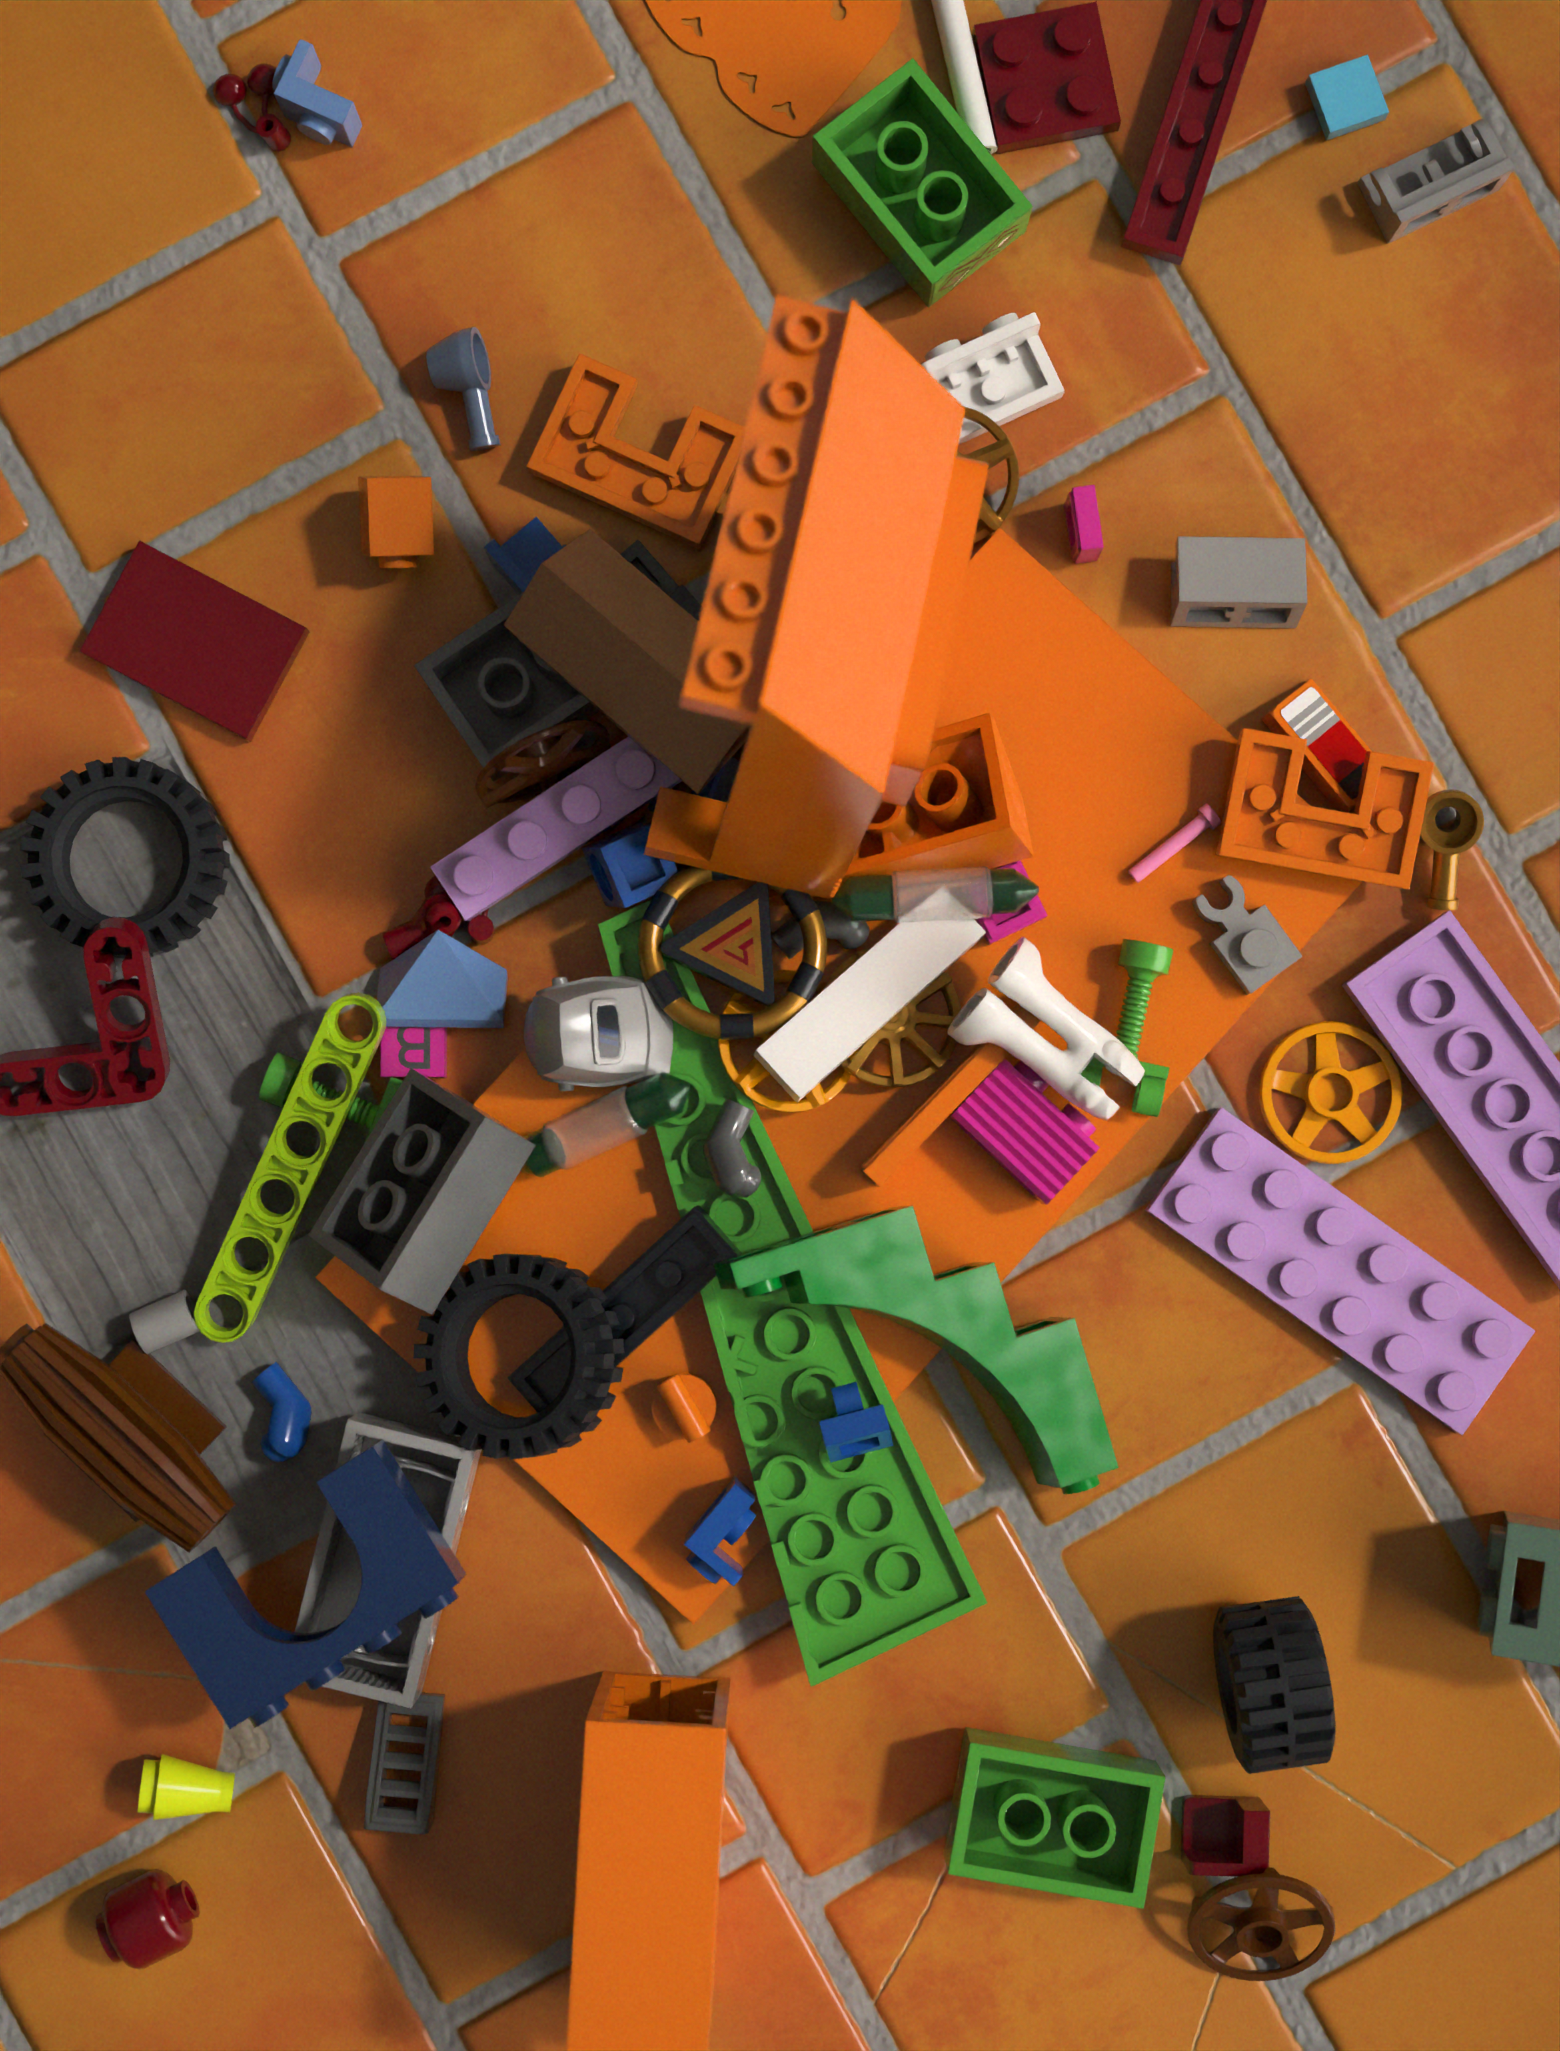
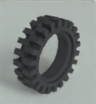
M112 757V763H103L100 760L85 763L87 770L79 774L70 770L60 777L64 784L58 790L48 787L40 796L46 804L40 813L31 810L26 823L33 825L31 837L22 836L20 850L28 853V863L20 864L21 875L23 879L30 881L32 889L26 891L31 904L40 907L43 914L40 916L49 927L57 929L61 933L60 937L84 948L93 928L102 920L112 918L99 913L88 905L77 891L70 868L73 840L87 819L102 808L124 801L143 802L165 813L175 826L182 843L183 862L181 872L172 892L158 906L144 914L118 918H126L136 923L144 932L150 957H153V953L157 951L167 953L178 948L177 942L184 937L192 939L201 931L197 925L203 918L211 919L218 909L213 903L218 893L224 895L228 881L222 879L224 867L230 868V854L224 851L223 841H227L224 827L218 824L215 818L218 814L211 803L200 795L201 792L177 774L143 759H140V762H135L127 757ZM109 937L104 947L100 950L102 953H112L114 958L124 959L127 952L131 949L130 947H120L116 937Z
M499 1254L493 1255V1259H478L467 1264L469 1267L468 1272L457 1273L450 1285L451 1288L444 1294L434 1315L421 1316L417 1330L428 1333L426 1344H414L413 1358H425L426 1371L415 1373L417 1387H430L432 1396L423 1400L428 1413L441 1412L444 1419L437 1426L446 1435L459 1434L461 1436L458 1442L460 1446L469 1451L484 1450L482 1456L494 1459L509 1457V1460L557 1453V1449L571 1447L582 1439L579 1435L582 1432L593 1431L602 1421L597 1416L599 1410L611 1408L616 1395L608 1392L610 1384L621 1382L623 1374L622 1367H614V1354L624 1353L623 1339H613L611 1327L620 1324L615 1311H605L601 1303L608 1299L600 1287H589L586 1282L590 1277L580 1269H568L566 1267L567 1262L556 1258L541 1257V1255ZM516 1294L536 1298L549 1306L562 1321L569 1337L571 1349L570 1371L563 1389L550 1405L540 1412L527 1417H514L504 1414L488 1404L477 1391L471 1378L468 1364L469 1340L478 1320L488 1308L499 1300Z

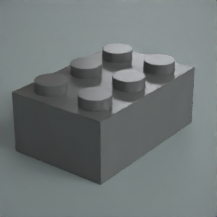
M524 592L414 665L483 768L507 747L533 733L565 722L587 720L599 712L595 706L504 627L505 622ZM563 734L557 735L555 737L561 738ZM496 769L490 778L495 782L508 772Z
M411 1068L308 1236L378 1289L433 1314L536 1145L461 1096Z

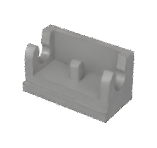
M1483 118L1462 128L1460 132L1384 169L1381 167L1361 177L1357 184L1385 240L1389 244L1499 191L1515 167L1510 158L1506 157L1491 126Z
M1177 537L1175 543V562H1171L1170 623L1172 627H1297L1307 605L1305 538Z

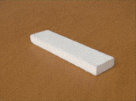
M941 886L757 1048L753 1056L798 1103L984 936L986 931Z

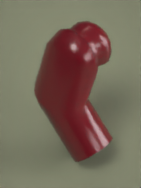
M437 893L428 896L411 921L382 933L392 959H395L437 930L452 937L460 926L462 915L448 893Z

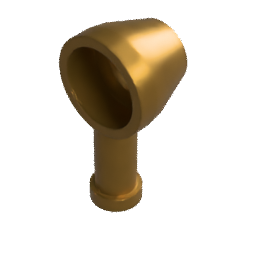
M1442 790L1427 798L1420 836L1434 850L1430 895L1426 899V907L1431 909H1458L1459 898L1456 897L1460 853L1470 849L1479 840L1484 828V816L1481 807L1470 795L1459 790ZM1445 807L1454 808L1456 811L1454 822L1448 827H1437L1435 817L1438 811Z

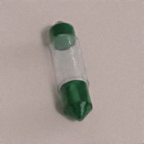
M986 866L903 870L893 871L889 875L850 876L836 892L834 898H832V904L852 922L894 920L896 923L980 919L989 918L995 914L1017 913L1039 893V886L1014 868L988 869Z
M661 1072L631 1087L623 1086L544 1123L543 1128L524 1136V1138L536 1146L520 1172L542 1178L557 1170L572 1168L647 1133L648 1128L683 1112L690 1090L689 1082L667 1072Z

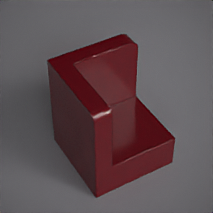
M1186 1795L1183 1797L1181 1861L1190 1875L1239 1877L1264 1873L1266 1868L1269 1867L1270 1810L1260 1797Z

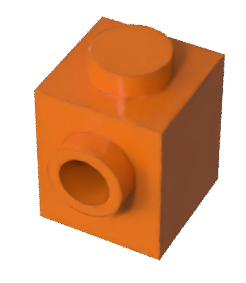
M358 477L361 554L370 557L378 556L379 568L417 567V555H434L431 477Z

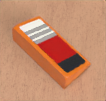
M1311 678L1268 712L1261 720L1272 733L1307 739L1302 769L1337 811L1349 812L1356 806L1365 755L1367 751L1371 750Z

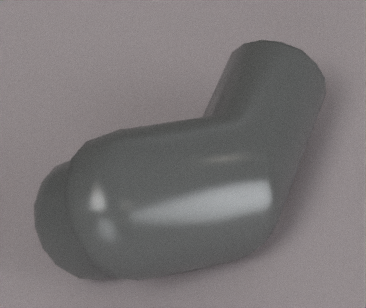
M815 901L823 918L826 938L837 939L839 944L845 949H855L867 940L870 930L866 921L863 920L864 914L859 908L851 903ZM794 916L771 934L773 941L788 959L793 958L803 949L800 924H798Z

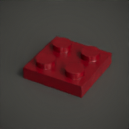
M1097 1L974 25L972 36L998 147L996 154L1119 130L1121 118Z

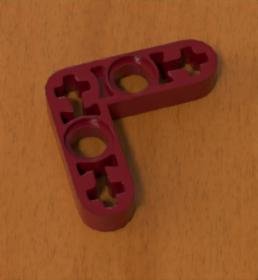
M118 917L102 920L93 928L84 945L83 958L100 1042L12 1051L1 1054L0 1081L6 1072L12 1073L15 1082L35 1081L41 1071V1067L45 1068L44 1081L25 1084L19 1096L13 1095L9 1086H0L1 1115L23 1116L138 1103L153 1099L161 1092L170 1072V1057L148 943L144 932L136 923L126 918ZM109 937H116L120 947H130L131 949L122 961L124 978L113 982L112 980L117 972L115 958L112 953H102L100 950L104 947ZM122 995L131 996L143 1005L145 1018L137 1024H123L113 1017L110 1010V1001ZM142 1039L138 1048L140 1063L145 1068H154L145 1082L139 1081L135 1072H125L133 1057L131 1042ZM67 1063H79L91 1072L93 1085L83 1091L71 1090L61 1082L58 1076L59 1068ZM43 1087H45L47 1094L43 1093Z

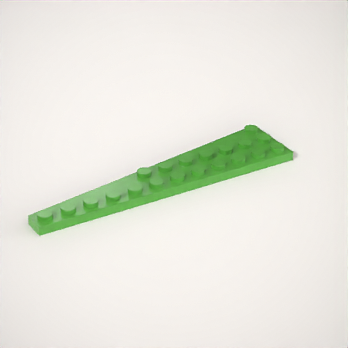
M651 900L598 924L612 976H629L643 979L638 957V937L641 919ZM669 923L663 932L662 943L674 936ZM662 954L665 969L684 998L694 1006L711 1013L691 970ZM672 1019L673 1051L670 1072L663 1077L647 1079L642 1082L680 1219L692 1208L700 1205L740 1250L741 1255L812 1233L811 1225L752 1100L746 1097L734 1085L725 1071L719 1054L718 1039L695 1033ZM725 1098L754 1110L740 1144L748 1162L759 1168L761 1182L758 1189L748 1197H739L736 1194L726 1195L715 1185L703 1154L704 1144ZM783 1275L780 1276L783 1287L749 1298H744L742 1288L721 1289L718 1278L715 1277L700 1292L751 1469L754 1486L763 1512L810 1686L817 1685L987 1604L988 1602L850 1308L827 1304L791 1303ZM857 1382L864 1409L883 1404L893 1446L830 1463L819 1421L838 1417L831 1388Z

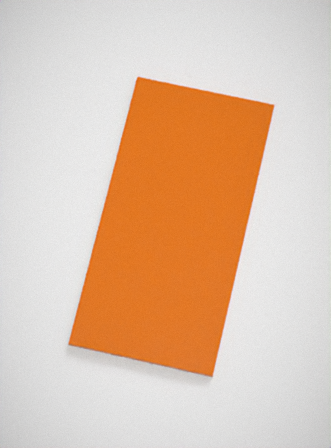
M999 528L969 561L934 729L989 712L994 717L1023 798L1034 857L1023 859L1021 862L1048 916L991 945H988L983 936L944 973L947 972L952 979L961 1009L976 992L986 988L1012 1010L1018 1003L990 985L988 977L1008 949L1020 938L1025 937L1040 952L1043 974L1048 982L1078 1010L1097 1022L1112 1035L1119 1036L1116 1034V1031L1120 1030L1118 1028V1024L1121 1023L1119 1018L1123 1017L1120 1013L1124 1011L1122 1009V1005H1125L1123 999L1126 998L1124 996L1125 992H1128L1126 990V986H1129L1127 980H1130L1127 970L1123 966L1118 965L1123 939L1137 940L1173 949L1168 975L1158 976L1153 983H1150L1153 986L1152 989H1149L1151 991V995H1148L1150 1000L1146 1002L1149 1005L1148 1008H1145L1147 1010V1014H1144L1146 1019L1143 1020L1145 1024L1141 1027L1143 1033H1139L1142 1035L1141 1039H1139L1140 1045L1137 1046L1139 1051L1135 1052L1138 1054L1139 1061L1169 1067L1163 1104L1279 975L1277 974L1257 990L1246 995L1209 944L1224 932L1218 924H1211L1202 920L1194 910L1192 901L1203 894L1213 908L1218 910L1225 909L1228 905L1229 897L1219 881L1230 875L1238 880L1243 887L1245 893L1244 908L1249 915L1259 907L1266 905L1300 952L1362 881L1216 855L1221 823L1214 830L1208 827L1143 880L1136 883L1128 873V870L1199 815L1197 810L1205 803L1215 811L1222 822L1238 740L1007 533ZM1298 794L1296 795L1295 803L1311 806ZM1003 866L970 875L835 894L834 898L812 897L814 901L853 904L863 912V920L866 921L870 930L867 940L855 949H845L839 944L837 939L827 938V957L821 981L826 984L832 973L845 960L862 949L872 948L941 886L976 921L961 887ZM748 879L709 881L694 888L679 901L669 921L674 936L757 882ZM769 900L772 934L793 915L784 901L772 903ZM771 938L773 971L797 970L802 962L803 949L793 958L788 959ZM607 958L590 977L612 976ZM691 970L710 1012L722 1015L727 1002L735 991ZM788 983L774 984L775 1002L786 993ZM941 990L917 1006V1011L922 1013L949 1016L947 1003ZM814 993V995H813V997L811 998L810 1002H811L816 996H818L817 993ZM747 997L742 1001V1003L759 1011L767 1008ZM1042 1020L1033 1028L1053 1046L1062 1051L1067 1049L1066 1041ZM918 1025L915 1030L939 1054L946 1041L948 1029ZM760 1037L729 1040L730 1054L739 1073L754 1058L755 1050L760 1047ZM903 1040L900 1042L903 1075L916 1072L929 1064L909 1041ZM878 1043L861 1068L878 1075L890 1076L888 1045ZM957 1043L950 1058L936 1073L913 1085L883 1087L867 1083L851 1075L844 1088L835 1097L825 1104L808 1111L780 1112L753 1102L813 1232L891 1207L913 1206L933 1275L972 1262H994L1000 1283L1151 1116L1132 1112L1136 1087L1118 1075L1111 1073L1105 1067L1102 1068L1099 1087L1120 1107L1108 1120L1094 1117L1075 1106L1049 1085L1042 1094L1060 1111L1069 1103L1083 1114L1096 1128V1131L1089 1138L1100 1148L1061 1191L1045 1205L1037 1201L1033 1195L949 1117L936 1128L880 1187L876 1186L861 1171V1165L978 1044L967 1046ZM525 1047L473 1104L536 1146L459 1272H468L469 1267L467 1264L478 1259H493V1255H541V1257L556 1258L567 1262L566 1267L568 1269H580L590 1277L586 1282L589 1287H600L603 1291L680 1220L642 1081L614 1087L574 1085L573 1091H560L558 1083L541 1079L537 1069L530 1062ZM1010 1053L1005 1057L1013 1067L1020 1060ZM841 1065L820 1082L823 1091L834 1081L841 1069ZM771 1074L753 1087L756 1091L772 1099L795 1101ZM334 1256L315 1278L417 1372L426 1371L425 1358H413L414 1344H426L428 1333L417 1330L421 1316H433L435 1311L433 1314H430L378 1289ZM701 1292L693 1297L617 1366L623 1368L621 1382L611 1383L608 1390L609 1393L616 1395V1398L610 1409L599 1410L597 1416L602 1421L593 1431L582 1432L579 1435L582 1439L571 1447L557 1449V1453L513 1459L693 1625L730 1583L723 1577L716 1584L712 1583L687 1561L686 1558L692 1551L684 1545L685 1535L734 1476L754 1491L755 1501L749 1509L756 1514V1517L733 1545H730L723 1539L718 1546L744 1569L770 1540ZM516 1294L499 1300L484 1312L476 1323L469 1340V1371L477 1391L488 1404L501 1413L514 1417H527L537 1412L510 1382L508 1377L564 1326L554 1311L536 1298ZM850 1308L894 1402L942 1348L919 1333L887 1318ZM678 1373L690 1374L701 1378L710 1386L716 1398V1414L709 1427L711 1431L691 1443H688L686 1439H676L665 1434L657 1426L652 1414V1400L657 1390L656 1386Z

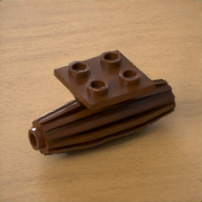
M44 1323L35 1330L28 1324H25L2 1345L0 1354L5 1360L2 1366H0V1374L38 1423L44 1435L135 1522L143 1521L190 1553L235 1507L236 1503L200 1456L227 1426L150 1353L146 1354L137 1340H131L109 1365L47 1323Z

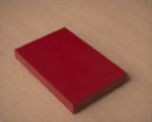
M139 540L83 643L80 652L251 742L310 631L301 624Z

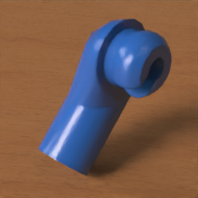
M275 1362L259 1374L251 1383L272 1407L267 1434L261 1438V1449L268 1459L274 1462H284L290 1457L297 1456L307 1443L312 1410L307 1398L281 1366Z

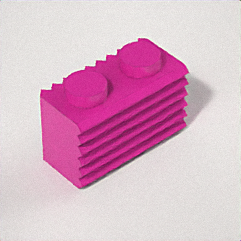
M1004 1058L948 1117L1033 1195L1037 1201L1047 1205L1100 1148L1089 1138L1096 1131V1128L1069 1103L1060 1111L1042 1094L1049 1084L1021 1060L1013 1067Z

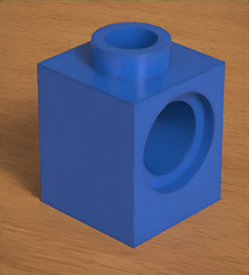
M651 823L633 824L581 848L606 906L627 908L655 895L656 891L671 876L678 872L674 862L644 855Z

